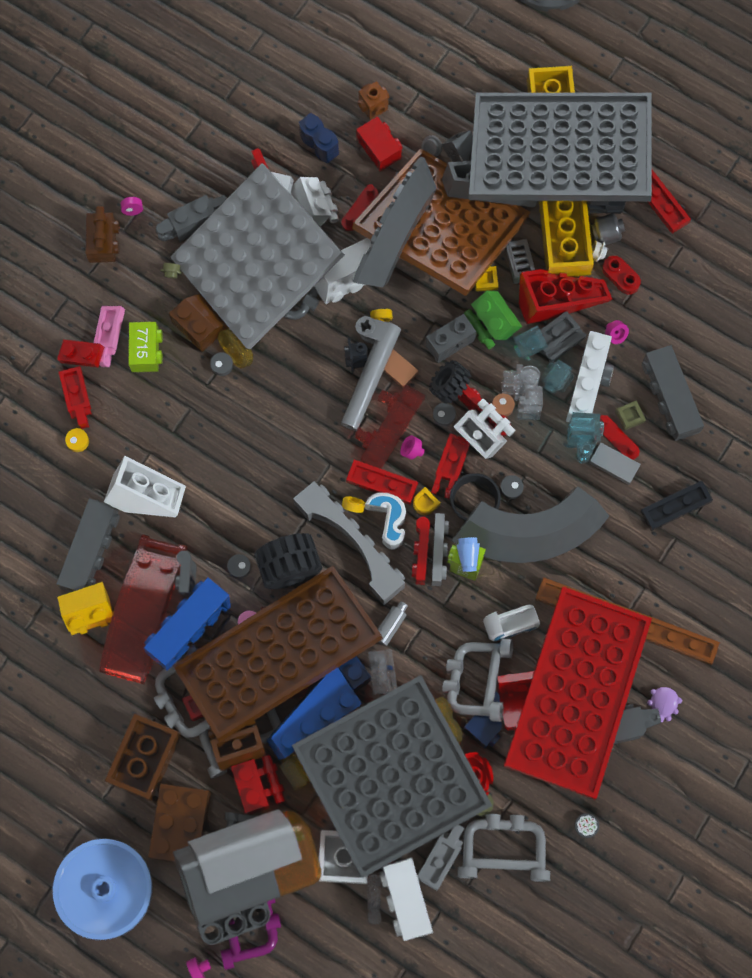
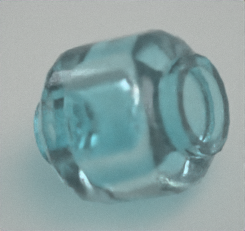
M560 360L549 362L540 377L541 381L545 383L543 388L552 394H555L556 391L565 392L574 378V374L571 372L573 368Z

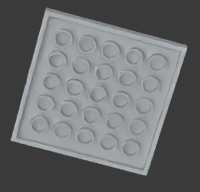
M261 163L170 258L175 264L180 265V270L242 344L250 350L345 254L272 172Z

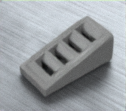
M527 239L511 241L506 246L513 284L520 283L521 272H518L517 269L528 268L527 271L535 270ZM523 246L521 250L512 251L513 247ZM525 253L523 257L514 258V255ZM526 261L525 264L516 265V263H515V262Z

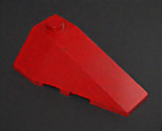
M543 269L521 272L519 306L526 324L546 321L559 317L566 311L573 313L612 300L607 284L602 279L584 276L576 278L567 276L566 273L552 274L548 273V270Z

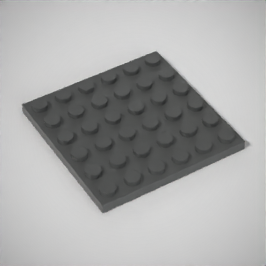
M421 675L292 745L361 878L366 877L492 806Z

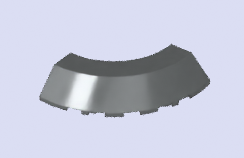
M420 157L413 164L412 169H414V172H408L402 184L397 188L393 195V198L396 200L395 202L392 201L389 207L386 208L380 220L382 225L376 229L370 240L373 247H370L366 255H363L353 282L376 287H384L389 282L411 233L422 215L429 208L437 188L425 158Z
M578 486L572 489L553 508L534 514L507 513L481 501L476 505L451 541L457 545L459 538L477 537V543H480L479 547L486 549L484 555L486 558L512 563L537 562L551 559L576 548L589 539L604 524L609 515L595 498Z

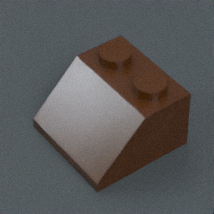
M201 293L185 298L169 312L172 324L201 352L208 348L229 328Z

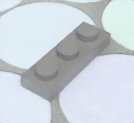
M441 513L435 514L432 586H441V582L446 580L447 566H442L443 557H447L448 543H443L444 535H448L449 521H444L445 514Z

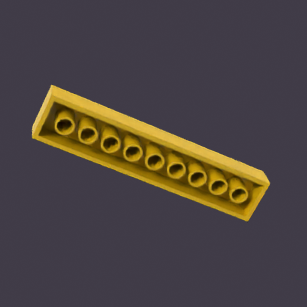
M572 66L529 68L527 77L528 93H575ZM539 201L545 266L548 273H566L567 276L591 275L594 263L587 201Z

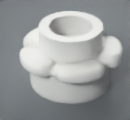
M595 241L593 243L592 254L595 262L599 259H604L608 250L607 247H604L605 242Z

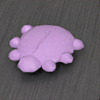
M661 687L657 690L652 689L651 700L647 702L648 706H651L652 709H658L661 723L664 719L671 721V714H678L677 707L678 704L682 703V699L671 688Z

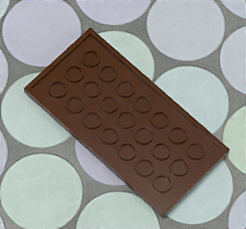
M331 566L178 661L173 667L220 742L378 643L383 637L334 566Z

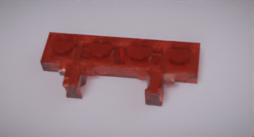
M405 385L401 394L395 392L392 395L384 390L381 391L378 396V402L383 401L388 407L387 412L389 413L378 431L374 430L371 434L369 431H362L361 427H359L355 433V438L363 442L362 447L366 449L360 459L361 462L380 469L384 467L425 399L424 394L408 385Z

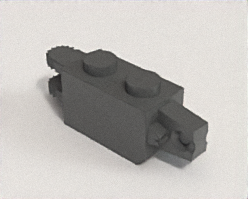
M205 195L167 213L168 219L161 221L155 228L158 233V239L164 242L175 237L178 238L179 242L188 239L226 200L225 195L215 199L213 197L208 198Z
M633 704L625 705L614 744L640 739L647 728L660 724L661 718L658 709L641 710V707L634 708Z

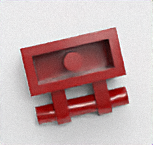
M271 755L262 757L264 767L258 769L254 759L231 766L244 811L247 815L270 808L268 797L274 796L276 804L285 802L283 795L285 790L283 784L279 782L276 773L278 768L276 763H273ZM262 776H268L270 788L264 789L261 780Z

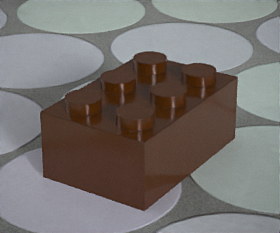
M134 714L105 782L153 802L181 738V734L174 729Z
M166 784L160 785L148 858L175 862L173 851L187 847L188 841L205 835L211 798L210 791Z

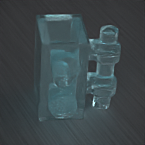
M573 412L567 432V448H577L576 457L581 464L589 461L596 443L600 442L601 435L603 436L604 422H600V414Z

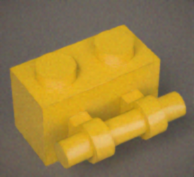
M103 582L58 597L61 616L71 635L78 633L82 635L88 633L90 629L98 626L103 628L108 626V623L116 621V616L112 611L110 599Z

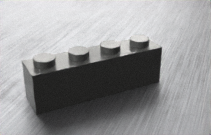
M672 345L646 353L642 362V368L644 373L650 377V388L652 393L658 397V408L660 413L666 417V428L669 435H673L674 440L677 441L701 433L704 424Z
M89 498L57 581L60 589L73 592L95 584L96 579H94L96 571L100 570L103 565V552L111 544V531L113 527H117L120 519L116 508Z

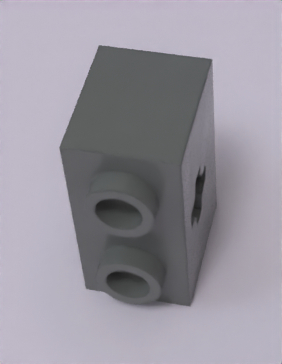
M463 314L426 336V347L436 362L439 363L474 342L476 330Z

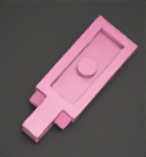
M122 306L101 307L94 343H99L105 347L99 364L101 367H110L112 355L116 352L125 312Z

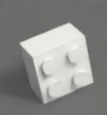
M321 830L318 881L367 884L368 875L361 878L338 832Z

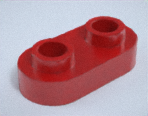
M619 256L606 258L602 267L604 275L622 293L630 295L637 292L641 283L639 275ZM613 263H614V264H617L618 267H617V268H613V267L611 266V264H613ZM626 279H632L633 283H628Z

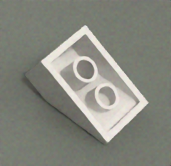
M124 456L113 474L104 502L123 512L176 517L186 486Z

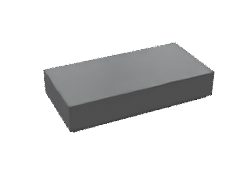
M600 443L589 464L628 485L641 465L603 443Z

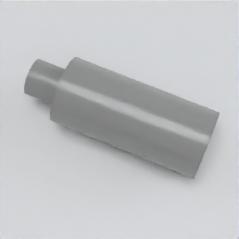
M400 601L397 607L392 606L378 628L383 637L378 643L387 647L407 616L404 613L408 607L407 604Z

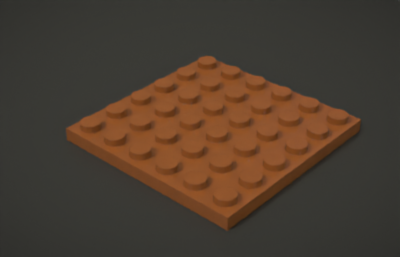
M420 148L353 223L352 229L371 240L376 229L382 225L380 220L386 208L389 207L392 201L395 202L396 199L393 198V195L399 185L402 184L406 174L414 172V169H412L413 164L420 157L425 158L437 188L429 208L415 226L400 258L467 296L527 221L531 212L519 205L447 197L442 182L447 163Z

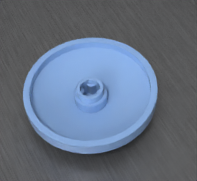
M96 839L76 847L60 864L53 883L54 904L62 921L75 933L96 940L116 938L133 929L147 912L152 897V878L144 859L132 847L112 839Z

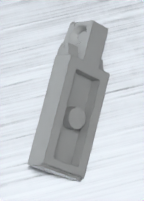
M457 825L450 834L444 832L439 837L417 876L418 880L436 891L439 889L461 850L463 842L459 840V837L464 830L462 826Z

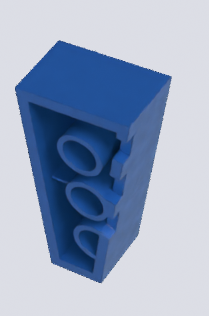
M207 578L204 582H198L192 590L194 593L188 599L184 598L177 606L178 611L172 617L170 615L166 617L161 623L162 628L157 634L152 633L144 643L146 645L144 647L145 653L166 671L188 651L189 646L187 644L190 641L195 643L202 637L206 625L213 626L218 621L221 610L226 613L231 608L229 594L210 578Z
M336 668L313 685L310 691L299 701L266 741L277 758L281 760L295 751L292 747L293 744L343 718L362 703L339 668Z

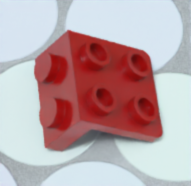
M534 671L497 676V693L500 695V702L503 703V721L506 730H515Z

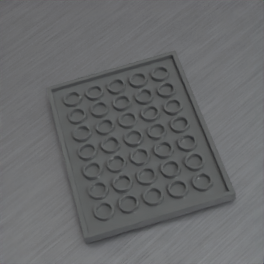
M476 93L469 200L651 201L652 93Z

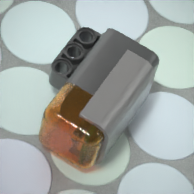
M277 809L188 841L187 847L173 851L177 870L197 930L203 941L210 945L264 926L270 919L267 901L314 885L322 876V869L311 830L299 814L294 811L281 812ZM262 908L258 915L252 916V912L255 909ZM239 917L236 923L228 924L231 918ZM215 926L211 933H205L207 927Z

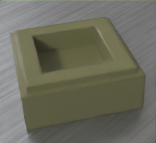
M637 400L615 410L624 431L646 421Z

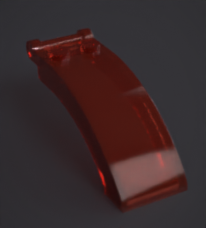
M142 534L112 615L100 663V673L145 684L153 659L145 653L144 647L146 645L144 643L152 633L157 634L161 629V623L175 588L176 576L180 575L181 565L177 561V554L180 551H187L186 545L180 544L177 546L150 539V536ZM147 547L175 554L176 557L160 555L146 551Z

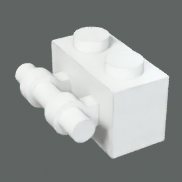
M300 177L293 184L291 195L320 227L328 218L331 223L339 220L337 216L338 209L332 202V193L330 188L326 186L325 181L319 182L318 177Z
M482 399L477 405L483 411L479 413L476 409L469 410L454 428L487 459L493 457L507 442L500 433L504 431L510 437L516 430L510 425L511 422L507 418H503L496 411V407L492 403L489 404L485 399ZM488 417L497 424L495 428L486 420Z

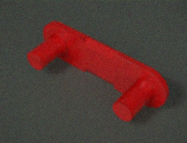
M372 184L367 185L342 219V227L345 230L353 231V223L379 195L378 190Z
M601 415L596 419V428L621 454L632 460L639 456L640 450L638 446L609 416Z

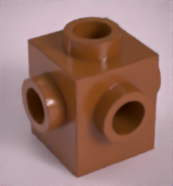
M376 81L372 84H366L361 88L357 103L360 110L365 112L369 120L388 110V99L390 97L386 88H381Z

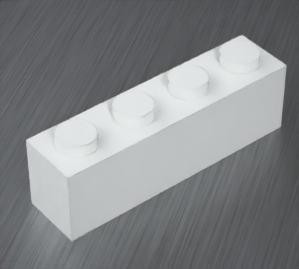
M590 331L566 422L588 427L612 336Z

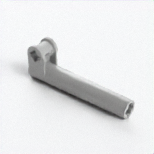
M368 316L358 319L355 327L363 341L371 343L373 346L341 422V425L357 431L401 332V328L395 324Z

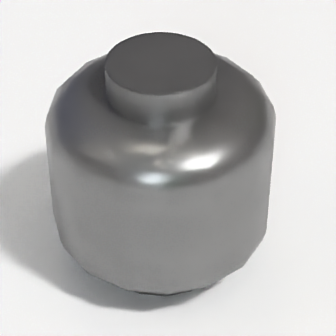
M611 213L595 219L592 229L596 241L605 242V245L622 239L621 232L625 231L622 218L617 219V216Z

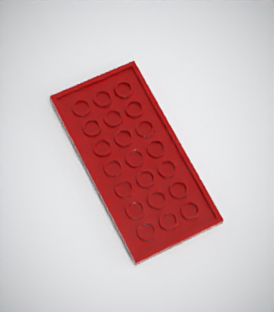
M563 586L555 605L503 767L588 798L597 799L652 618Z

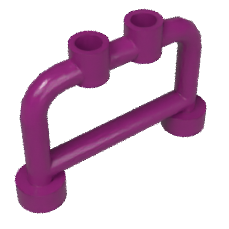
M275 899L267 901L270 911V919L265 924L268 934L267 942L261 946L241 950L238 936L228 939L230 948L220 950L224 970L234 968L235 962L266 955L276 947L278 941L277 928H281L278 913L273 914L271 904L276 903ZM234 917L230 919L228 924L235 923Z

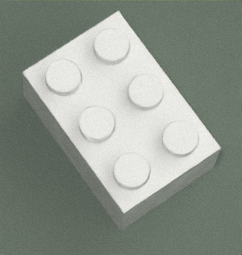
M366 238L341 250L345 255L314 285L325 304L331 301L337 302L344 295L350 292L355 293L364 286V284L353 282L363 255H366L368 249L373 247L370 239Z
M412 858L383 866L384 871L379 872L383 887L388 886L390 895L386 896L390 912L395 911L397 919L393 920L397 937L402 936L403 940L406 941L433 933Z

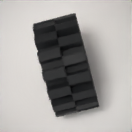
M456 360L447 361L445 366H440L439 372L436 371L434 373L436 376L432 377V382L429 384V387H431L429 391L445 404L447 402L452 403V400L456 401L458 399L457 396H461L463 394L462 391L467 389L466 384L470 383V372Z

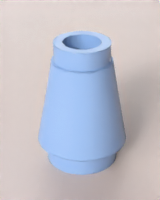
M477 537L459 538L456 546L463 572L477 571L480 543H477Z

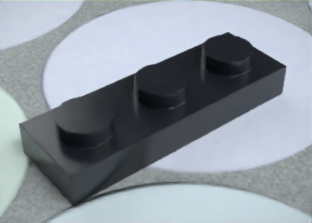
M700 481L641 509L640 512L650 530L653 531L712 503L713 499L703 481Z

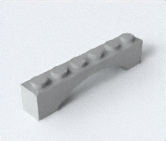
M315 481L293 498L294 505L309 521L314 518L335 527L356 546L370 572L372 581L369 583V589L385 605L405 588L404 575L397 568L395 570L392 569L388 564L390 562L388 557L382 551L378 553L373 547L375 544L367 534L363 536L358 531L359 525L353 518L348 519L343 514L345 510L337 501L333 503L328 497L330 495L328 490L322 484L318 486Z

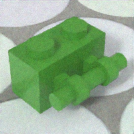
M487 290L471 304L477 313L476 315L472 309L464 312V315L479 335V341L481 344L484 343L487 349L495 346L491 339L492 337L495 340H507L522 327L498 291ZM480 322H483V323L485 324V326H486L487 329H488L487 331L485 330V328L482 326V324H481Z

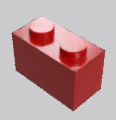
M377 116L356 129V139L381 172L401 159L403 147L401 142L397 138L394 139L390 134L391 130L387 123H382Z

